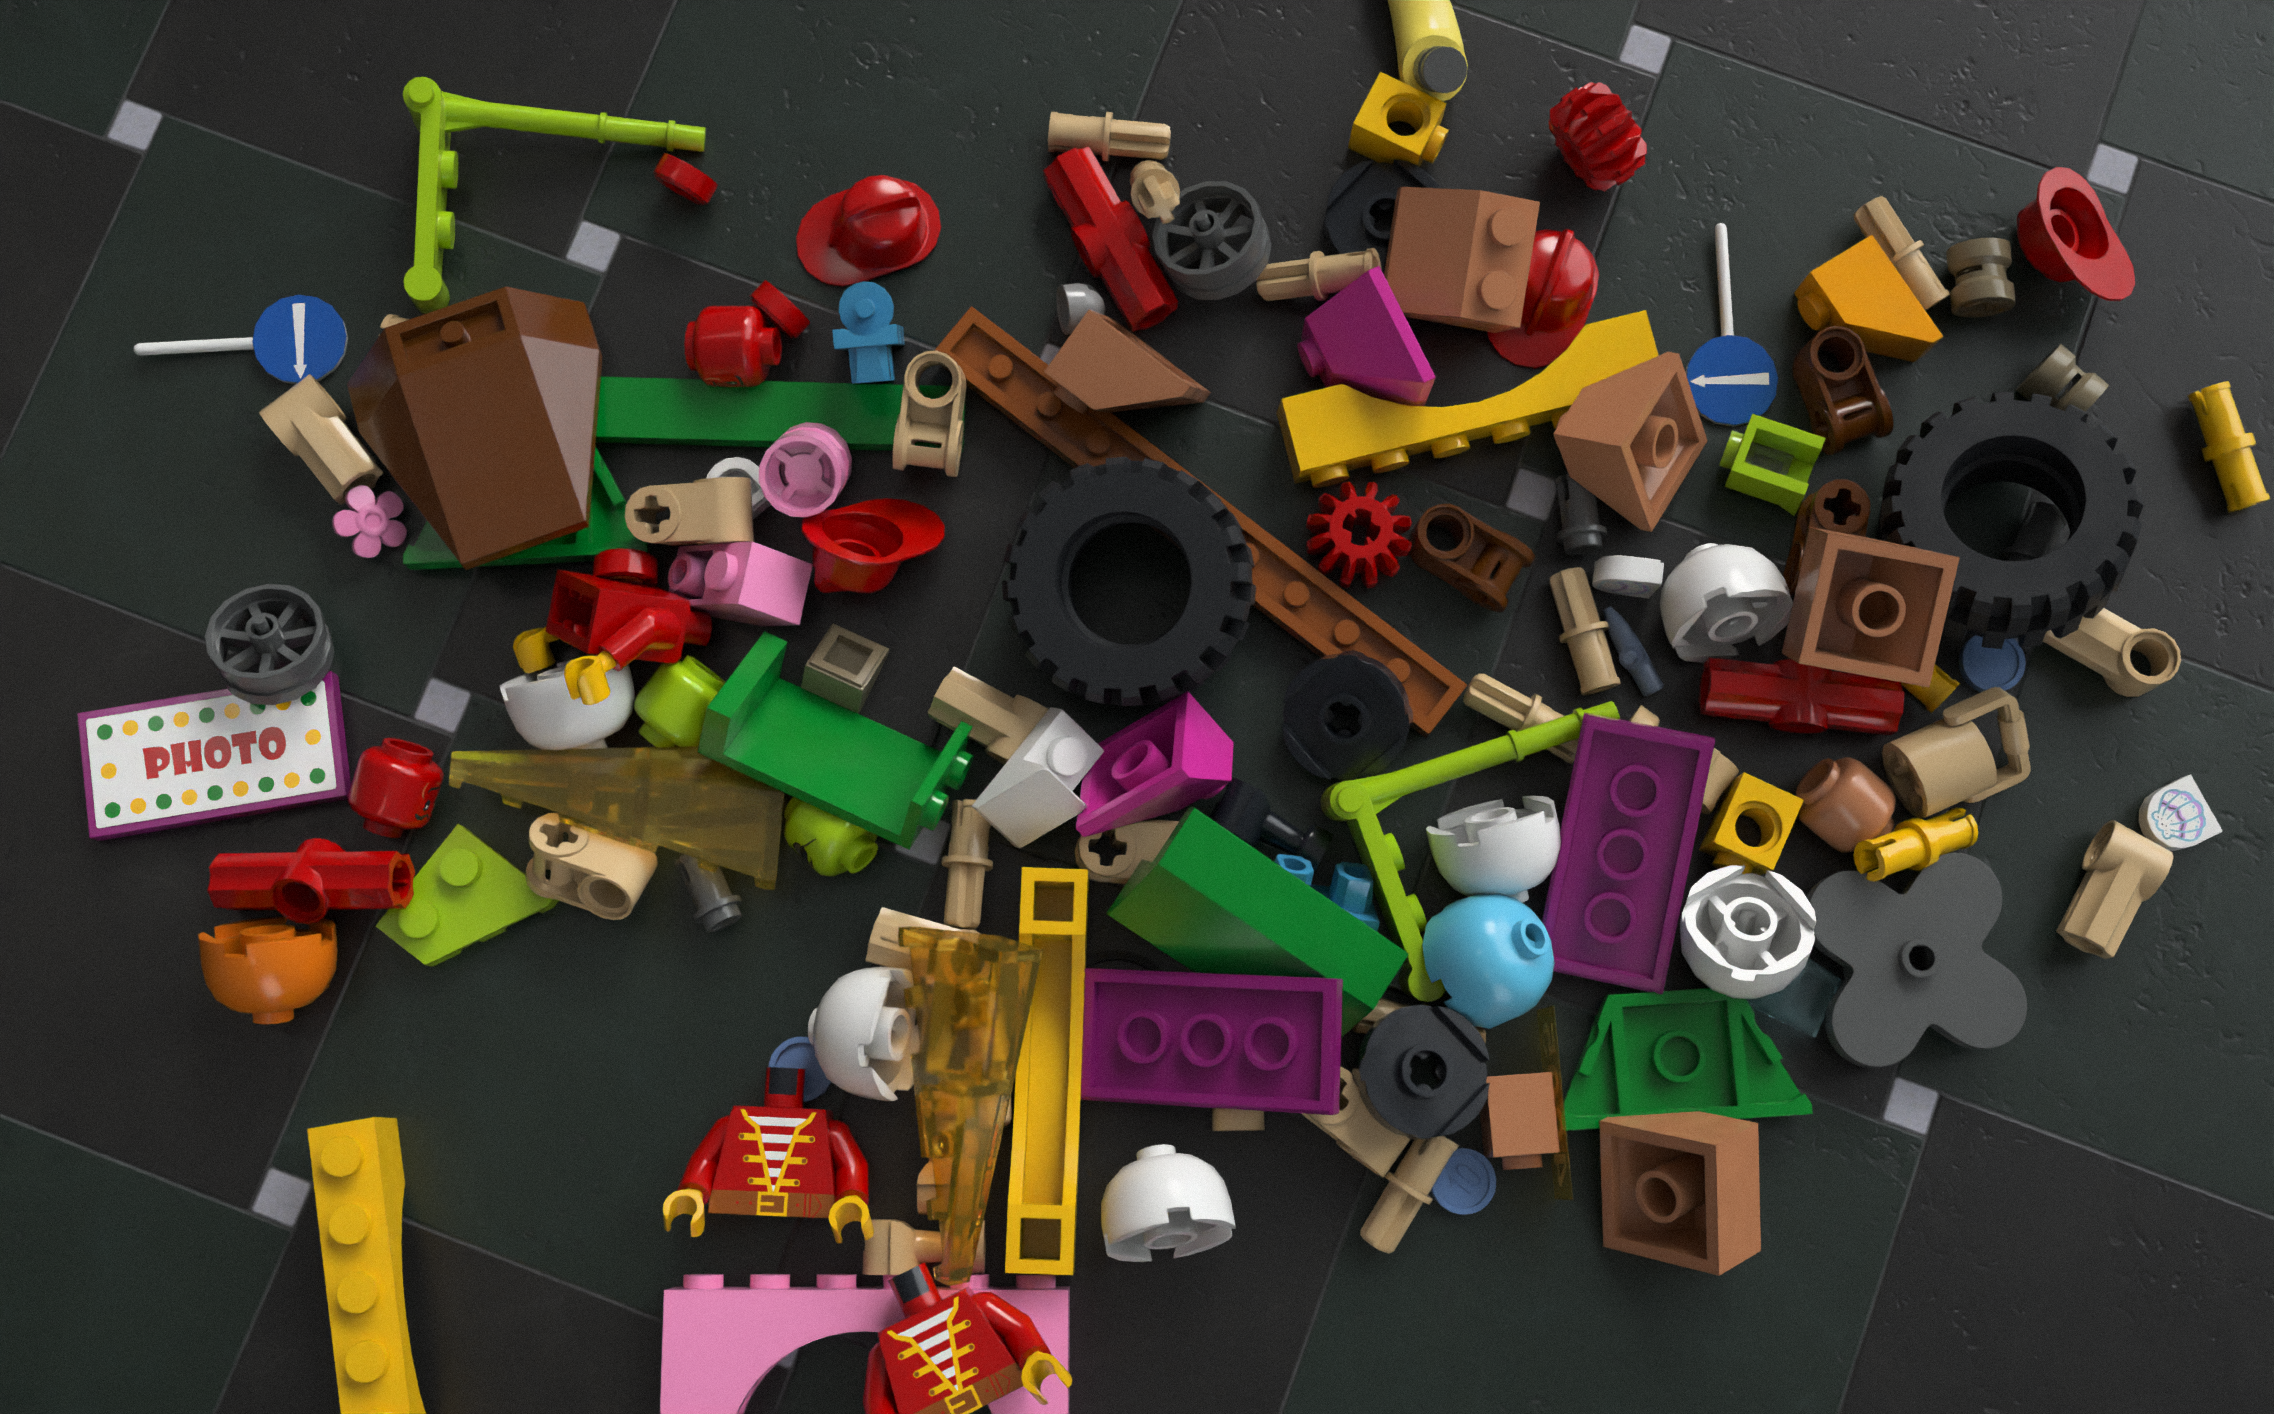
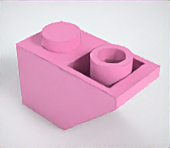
M753 541L707 544L702 546H679L677 557L673 561L668 574L669 592L689 600L691 610L708 612L714 618L757 626L800 625L813 564Z

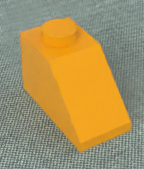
M1873 235L1812 270L1794 292L1798 299L1799 312L1812 329L1822 331L1832 326L1849 328L1859 335L1864 343L1866 352L1915 362L1923 357L1943 337Z

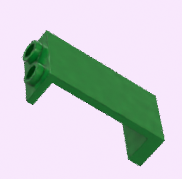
M764 632L707 706L697 753L910 850L923 827L934 831L949 800V795L945 794L947 788L951 787L958 791L962 786L974 758V755L965 752L973 726L961 721L942 752L779 678L788 642Z

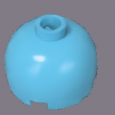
M1501 894L1469 896L1447 905L1442 912L1432 916L1426 924L1422 947L1425 968L1431 983L1441 979L1446 991L1452 997L1444 1001V1004L1449 1009L1465 1017L1473 1026L1490 1029L1525 1014L1537 1005L1552 981L1555 962L1548 932L1536 914L1515 897Z

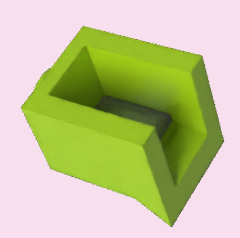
M1752 414L1745 433L1742 434L1732 430L1719 466L1731 470L1725 487L1777 504L1795 516L1809 485L1807 483L1826 438Z

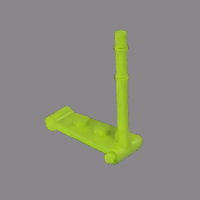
M413 78L404 87L403 99L416 128L420 132L414 266L405 274L404 288L417 310L423 314L447 307L450 301L449 291L442 279L444 249H453L455 241L454 212L446 211L447 188L456 189L458 183L457 151H450L451 132L491 127L595 139L603 144L606 141L665 147L667 151L672 152L674 149L704 152L706 127L676 124L673 120L664 123L608 116V113L605 112L595 115L485 102L443 92L437 83L430 78Z
M1613 701L1584 710L1577 708L1573 710L1572 714L1517 732L1513 729L1507 731L1505 736L1391 773L1342 781L1331 785L1324 791L1320 801L1322 811L1325 816L1333 821H1347L1362 863L1369 868L1371 873L1373 891L1393 943L1409 953L1402 964L1403 969L1399 975L1400 987L1406 995L1417 1000L1430 1002L1440 998L1446 989L1441 979L1431 983L1427 974L1422 947L1423 940L1420 935L1426 929L1427 920L1416 895L1406 896L1398 875V871L1405 869L1400 848L1392 833L1383 834L1376 814L1404 795L1514 759L1519 762L1524 760V756L1579 739L1584 712L1620 719L1617 707Z

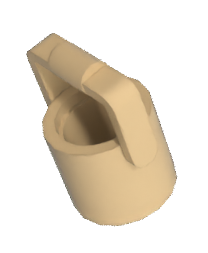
M2000 687L1990 688L1946 708L1943 711V719L1885 744L1882 751L1885 771L1895 794L1913 816L1921 819L1961 801L1966 803L1981 801L2024 781L2031 771L2028 756L2030 743L2024 713L2019 710L2016 698ZM1995 709L1998 710L1997 721L2002 746L2007 754L2009 763L1997 770L1992 752L1984 736L1971 721Z

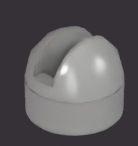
M1082 283L1058 286L1056 294L1057 315L1061 330L1065 335L1071 334L1089 309L1104 315L1105 305L1103 298L1092 286Z

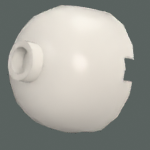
M1714 543L1698 546L1685 556L1684 560L1674 568L1667 578L1660 598V610L1669 643L1673 649L1675 647L1681 659L1704 663L1709 657L1719 659L1735 657L1739 653L1732 644L1744 642L1753 636L1758 646L1769 641L1788 624L1793 605L1784 577L1769 559L1751 547L1730 544L1718 545Z
M573 659L557 663V668L540 674L537 671L523 674L503 683L499 687L507 712L517 732L530 745L544 751L567 750L570 760H578L607 750L604 738L623 728L632 714L635 692L629 664L621 671H616L612 668L605 672L610 695L605 700L594 705H584L581 697L575 700L570 697L564 678V670L566 664Z
M1522 796L1524 809L1504 807L1503 799L1466 807L1437 819L1439 829L1432 826L1426 828L1431 853L1440 874L1454 890L1468 897L1477 894H1501L1515 897L1522 903L1529 899L1527 889L1542 883L1557 863L1561 839L1554 801L1544 796Z
M1730 865L1708 872L1691 887L1680 918L1681 950L1696 977L1713 991L1732 998L1757 999L1786 988L1799 976L1806 966L1815 941V910L1802 890L1784 876L1767 870L1765 877L1754 873L1743 874L1745 866Z
M864 968L838 978L822 997L819 1006L813 1010L808 1023L809 1041L814 1046L815 1056L828 1080L850 1094L884 1101L897 1100L898 1098L894 1094L896 1090L908 1091L912 1087L923 1061L927 1041V1024L919 1023L915 1026V1003L926 1004L925 993L917 975L904 968Z
M1154 1145L1136 1153L1137 1161L1122 1167L1108 1183L1101 1202V1224L1107 1256L1119 1261H1152L1150 1249L1175 1248L1173 1258L1189 1256L1209 1250L1228 1241L1232 1237L1231 1229H1236L1231 1199L1222 1177L1212 1165L1193 1155L1176 1153L1175 1147L1172 1145Z

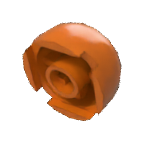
M284 916L267 917L215 926V938L205 932H201L198 934L199 956L207 987L216 1001L230 1010L252 1013L253 1023L278 1024L294 1019V1009L315 1001L329 987L336 971L338 949L336 925L333 920L322 918L317 923L309 924V929H295L294 926L285 924L287 918Z

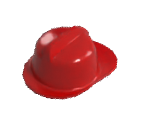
M2055 167L2044 173L2038 184L2037 198L2017 215L2018 240L2026 259L2048 279L2058 282L2076 280L2091 294L2106 301H2121L2131 295L2135 285L2134 267L2125 248L2108 222L2094 189L2081 175L2070 168Z
M886 175L868 176L856 182L851 188L830 195L811 207L801 220L796 236L798 257L807 272L822 283L844 287L862 281L867 282L908 268L924 260L936 247L941 231L939 210L931 196L915 183Z
M1550 229L1535 231L1520 328L1497 333L1487 332L1488 339L1498 354L1516 366L1534 369L1549 366L1567 350L1585 325L1597 292L1599 271L1594 256L1583 242L1575 238L1574 231L1564 229L1562 232Z
M891 498L867 500L838 509L824 510L822 513L805 517L802 520V533L813 545L812 563L815 569V586L823 593L841 591L874 593L881 591L891 582L903 560L923 555L939 546L945 536V525L939 516L927 507L908 500Z

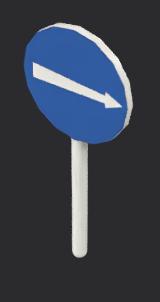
M1718 223L1715 226V246L1721 337L1709 340L1695 351L1687 364L1686 376L1698 413L1715 424L1734 427L1749 423L1752 414L1761 416L1767 411L1776 396L1778 376L1774 361L1762 346L1747 337L1734 336L1727 227L1724 223Z
M294 295L279 299L264 310L255 324L253 337L138 343L134 346V352L137 355L143 356L254 350L256 359L268 374L284 383L297 384L309 374L317 381H321L334 372L346 354L348 335L343 319L332 305L317 297Z

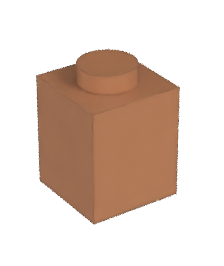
M1552 1072L1487 1077L1486 1083H1490L1488 1097L1480 1111L1484 1156L1502 1157L1503 1170L1543 1167L1541 1154L1560 1153Z

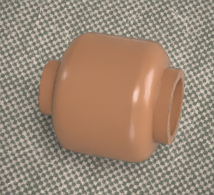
M1851 757L1836 759L1835 761L1830 758L1824 759L1815 764L1805 774L1797 787L1796 796L1804 800L1798 813L1800 821L1829 846L1841 853L1854 852L1859 842L1867 839L1872 840L1891 833L1894 827V819L1891 818L1896 804L1894 791L1856 759Z

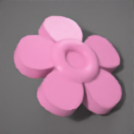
M365 485L356 486L346 493V504L351 510L337 512L333 516L332 525L335 533L340 537H349L358 533L352 542V550L357 556L362 558L375 557L381 550V542L391 548L400 546L404 542L407 535L404 524L397 520H389L400 515L403 510V502L398 495L386 491L381 493L375 500L373 491Z

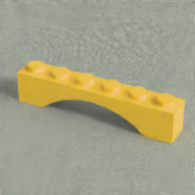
M1646 310L1586 324L1567 350L1541 373L1511 391L1479 402L1447 407L1408 406L1374 398L1349 386L1339 384L1282 398L1277 410V417L1295 484L1311 480L1313 488H1321L1349 479V470L1372 465L1374 473H1383L1408 465L1410 463L1408 456L1432 450L1434 458L1449 457L1470 449L1469 441L1492 436L1495 444L1506 443L1529 435L1531 433L1529 426L1552 421L1554 429H1556L1560 417L1568 412L1582 388L1659 355Z
M1022 867L1016 1076L1007 1210L1005 1273L1073 1275L1075 1272L1089 894L1088 869Z
M371 1117L309 1128L307 1132L341 1414H426L413 1363L406 1319L401 1245L405 1179L397 1118Z

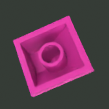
M1380 266L1365 272L1305 318L1301 336L1302 341L1297 343V348L1302 363L1311 377L1320 375L1326 388L1344 384L1374 398L1408 406H1425L1436 377Z
M1188 691L1098 743L1104 752L1082 779L1080 799L1087 807L1077 815L1076 830L1083 837L1179 811L1200 798L1209 799L1215 796L1227 783L1232 781L1234 742Z

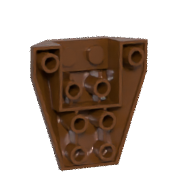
M505 286L383 329L347 383L359 433L465 570L589 527L603 356L584 302Z

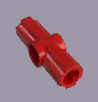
M1075 147L1057 156L1054 162L1043 170L1044 179L1059 208L1063 211L1072 227L1070 232L1073 242L1088 271L1094 278L1100 276L1131 332L1142 329L1147 330L1164 321L1170 313L1178 309V300L1149 252L1151 249L1150 242L1137 213L1128 201H1120L1090 147L1082 149Z
M1709 657L1704 662L1699 685L1698 702L1700 703V710L1703 715L1769 722V727L1779 731L1822 733L1827 731V729H1837L1891 736L1898 731L1900 718L1903 714L1904 691L1902 690L1901 682L1853 673L1832 671V669L1799 664L1792 659L1779 660L1774 662V664H1764Z
M321 838L305 840L295 852L219 853L209 866L210 883L207 891L215 908H226L227 910H277L285 918L302 924L317 923L324 918L329 909H406L414 896L413 879L415 869L409 854H400L398 851L346 852L338 844Z

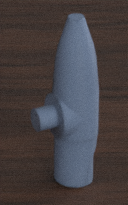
M1611 606L1604 609V618L1610 627L1608 633L1619 654L1620 664L1631 674L1643 697H1648L1661 690L1664 684L1630 625Z

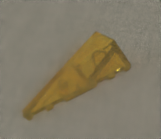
M699 746L457 751L451 754L449 786L460 789L463 782H467L500 793L504 804L520 809L524 802H528L558 812L559 821L653 853L656 852L658 846H662L697 858L698 868L716 873L718 867L722 866L753 876L756 887L768 890L775 889L784 792L697 753Z
M914 926L899 927V947L910 949L914 985L904 989L905 1008L916 1009L920 1041L919 1051L910 1055L921 1158L932 1159L936 1197L926 1201L928 1220L939 1221L943 1256L942 1264L933 1267L934 1279L951 1286L970 1282L1043 949L998 935Z

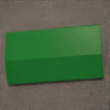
M1188 807L1154 861L1150 862L1143 859L1140 861L1106 913L1192 972L1343 979L1341 1038L1374 1010L1409 955L1402 948L1194 807Z

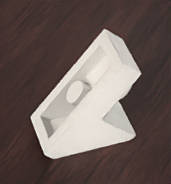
M1051 707L974 802L972 807L1012 845L1022 848L1080 814L1087 807L1073 790L1104 750L1062 709Z

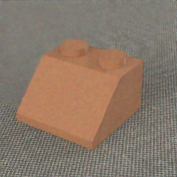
M1420 187L1397 188L1384 276L1404 316L1492 333L1520 328L1540 202L1482 190Z
M1810 527L1782 654L1799 664L1930 687L1960 558L1887 541Z
M1701 1111L1606 1117L1599 1121L1603 1247L1718 1276L1761 1251L1758 1123Z

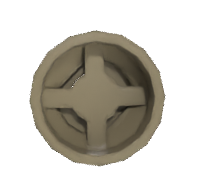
M2001 238L1971 239L1957 243L1946 251L1948 271L1955 277L1956 284L1950 292L1952 314L1967 318L1986 317L2004 313L2016 305L2014 283L2007 279L2006 270L2012 264L2009 241Z
M2059 344L2023 380L2016 391L2029 402L2031 401L2032 393L2052 397L2050 406L2065 411L2068 405L2072 404L2086 412L2104 393L2109 384L2096 373L2083 372L2076 365V356L2065 346ZM2072 381L2073 384L2057 398L2056 395Z

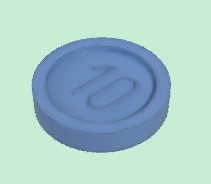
M1976 635L1966 641L1960 651L1958 663L1963 679L1973 689L1983 692L1993 687H2000L2006 691L2020 681L2025 671L2026 661L2023 649L2014 638L2005 639L2002 649L1982 647L1983 637Z
M794 1037L784 1041L775 1049L770 1058L769 1067L806 1069L803 1102L819 1098L829 1089L832 1083L824 1074L815 1056L814 1046L811 1045L808 1037Z
M1458 1148L1453 1152L1432 1187V1195L1437 1203L1449 1212L1461 1215L1476 1213L1486 1207L1494 1196L1496 1189L1495 1171L1489 1160L1481 1153L1468 1148Z

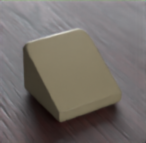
M832 624L805 665L801 688L859 714L889 654V648L836 624Z

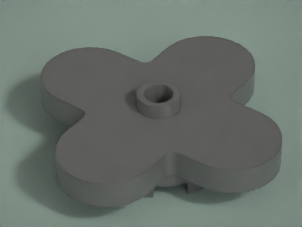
M1963 853L1941 855L1934 864L1920 871L1916 870L1901 894H1898L1880 881L1873 882L1865 879L1867 874H1860L1858 871H1843L1820 880L1811 888L1806 898L1815 910L1816 925L1814 928L1815 941L1813 945L1823 954L1841 965L1845 977L1829 1002L1825 1016V1027L1829 1041L1836 1052L1845 1060L1867 1068L1884 1067L1898 1063L1911 1053L1928 1026L1956 1045L1968 1049H1987L2001 1046L2013 1039L2021 1030L2027 1015V998L2024 988L2019 979L2008 968L1982 950V943L1997 921L2002 908L2000 883L1991 868L1983 861ZM1912 948L1920 956V971L1913 968L1909 962V953Z

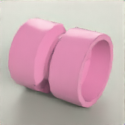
M805 422L790 427L766 450L759 465V484L764 497L776 510L789 516L809 517L822 513L836 500L851 475L852 456L848 444L836 430L822 423Z

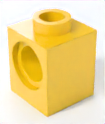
M1380 72L1353 122L1348 148L1378 163L1393 164L1394 159L1409 161L1417 166H1420L1423 160L1433 164L1449 132L1448 129L1440 126L1447 103ZM1403 121L1410 124L1416 130V133L1409 136H1401L1394 133L1388 125L1392 122Z
M1744 772L1737 776L1728 789L1724 791L1699 850L1715 857L1712 865L1717 869L1730 865L1745 866L1743 874L1754 873L1760 876L1766 874L1767 870H1774L1804 800ZM1739 815L1748 816L1759 825L1761 840L1757 847L1748 846L1738 838L1735 824Z

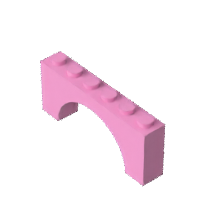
M724 1274L683 1275V1287H673L664 1290L660 1414H744L752 1395L765 1376L777 1363L799 1347L821 1338L842 1333L879 1332L905 1318L888 1280L898 1275H883V1286H856L857 1274H817L816 1287H790V1274H751L750 1287H723ZM950 1274L949 1286H936L942 1299L969 1286L975 1294L979 1292H992L1030 1316L1050 1349L1051 1355L1069 1372L1070 1286H1056V1275L1016 1274V1286H989V1274ZM1051 1374L1043 1380L1040 1390L1041 1394L1048 1401L1046 1405L1040 1404L1024 1386L987 1405L991 1414H1069V1388L1063 1384L1056 1374Z

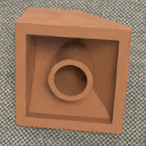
M1090 309L1044 371L1059 383L1053 393L1081 414H1084L1088 407L1095 411L1111 413L1204 403L1211 393L1115 319Z
M1666 352L1582 388L1568 412L1560 417L1556 430L1553 433L1569 476L1640 530L1649 532L1653 531L1708 441L1680 355L1672 352Z

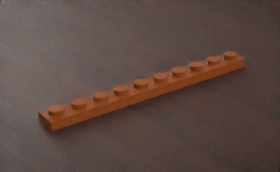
M972 306L934 350L948 354L957 362L966 377V385L1073 468L1086 463L1093 467L1106 464V458L1127 457L1131 461H1144L1146 458L1163 462L1167 466L1178 471L1182 470L1197 479L1112 413L1095 411L1088 407L1086 412L1081 414L1067 405L1053 393L1059 383L1044 372L1048 364ZM942 366L944 369L950 372V370L947 367ZM1206 486L1234 514L1243 529L1242 535L1247 546L1251 548L1255 565L1252 568V581L1256 586L1255 605L1253 606L1319 657L1355 650L1387 666L1401 681L1408 695L1409 705L1413 711L1411 727L1427 738L1467 687V684ZM1150 526L1159 534H1161L1164 538H1166L1168 541L1174 544L1177 548H1179L1178 545L1166 533L1155 527Z

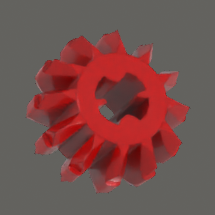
M1589 82L1580 89L1576 87L1560 98L1561 102L1550 109L1549 130L1555 137L1554 145L1563 154L1564 162L1572 167L1577 178L1584 180L1587 187L1605 192L1615 184L1619 186L1635 175L1634 171L1645 164L1647 144L1641 137L1642 129L1632 118V111L1626 109L1622 104L1620 96L1612 93L1607 85L1600 82L1596 84Z
M1348 481L1341 484L1340 501L1330 494H1322L1319 497L1318 506L1323 514H1310L1306 522V528L1312 533L1317 534L1307 541V553L1312 555L1327 554L1321 560L1317 570L1325 576L1330 574L1336 567L1342 569L1339 585L1343 588H1349L1355 573H1360L1366 588L1376 586L1378 581L1377 569L1387 576L1394 577L1400 568L1395 556H1407L1412 547V543L1401 536L1412 525L1410 516H1391L1397 508L1400 499L1397 495L1392 494L1387 496L1381 503L1375 500L1378 491V485L1375 482H1369L1363 496L1357 497L1354 486ZM1353 525H1361L1366 528V540L1363 546L1351 543Z

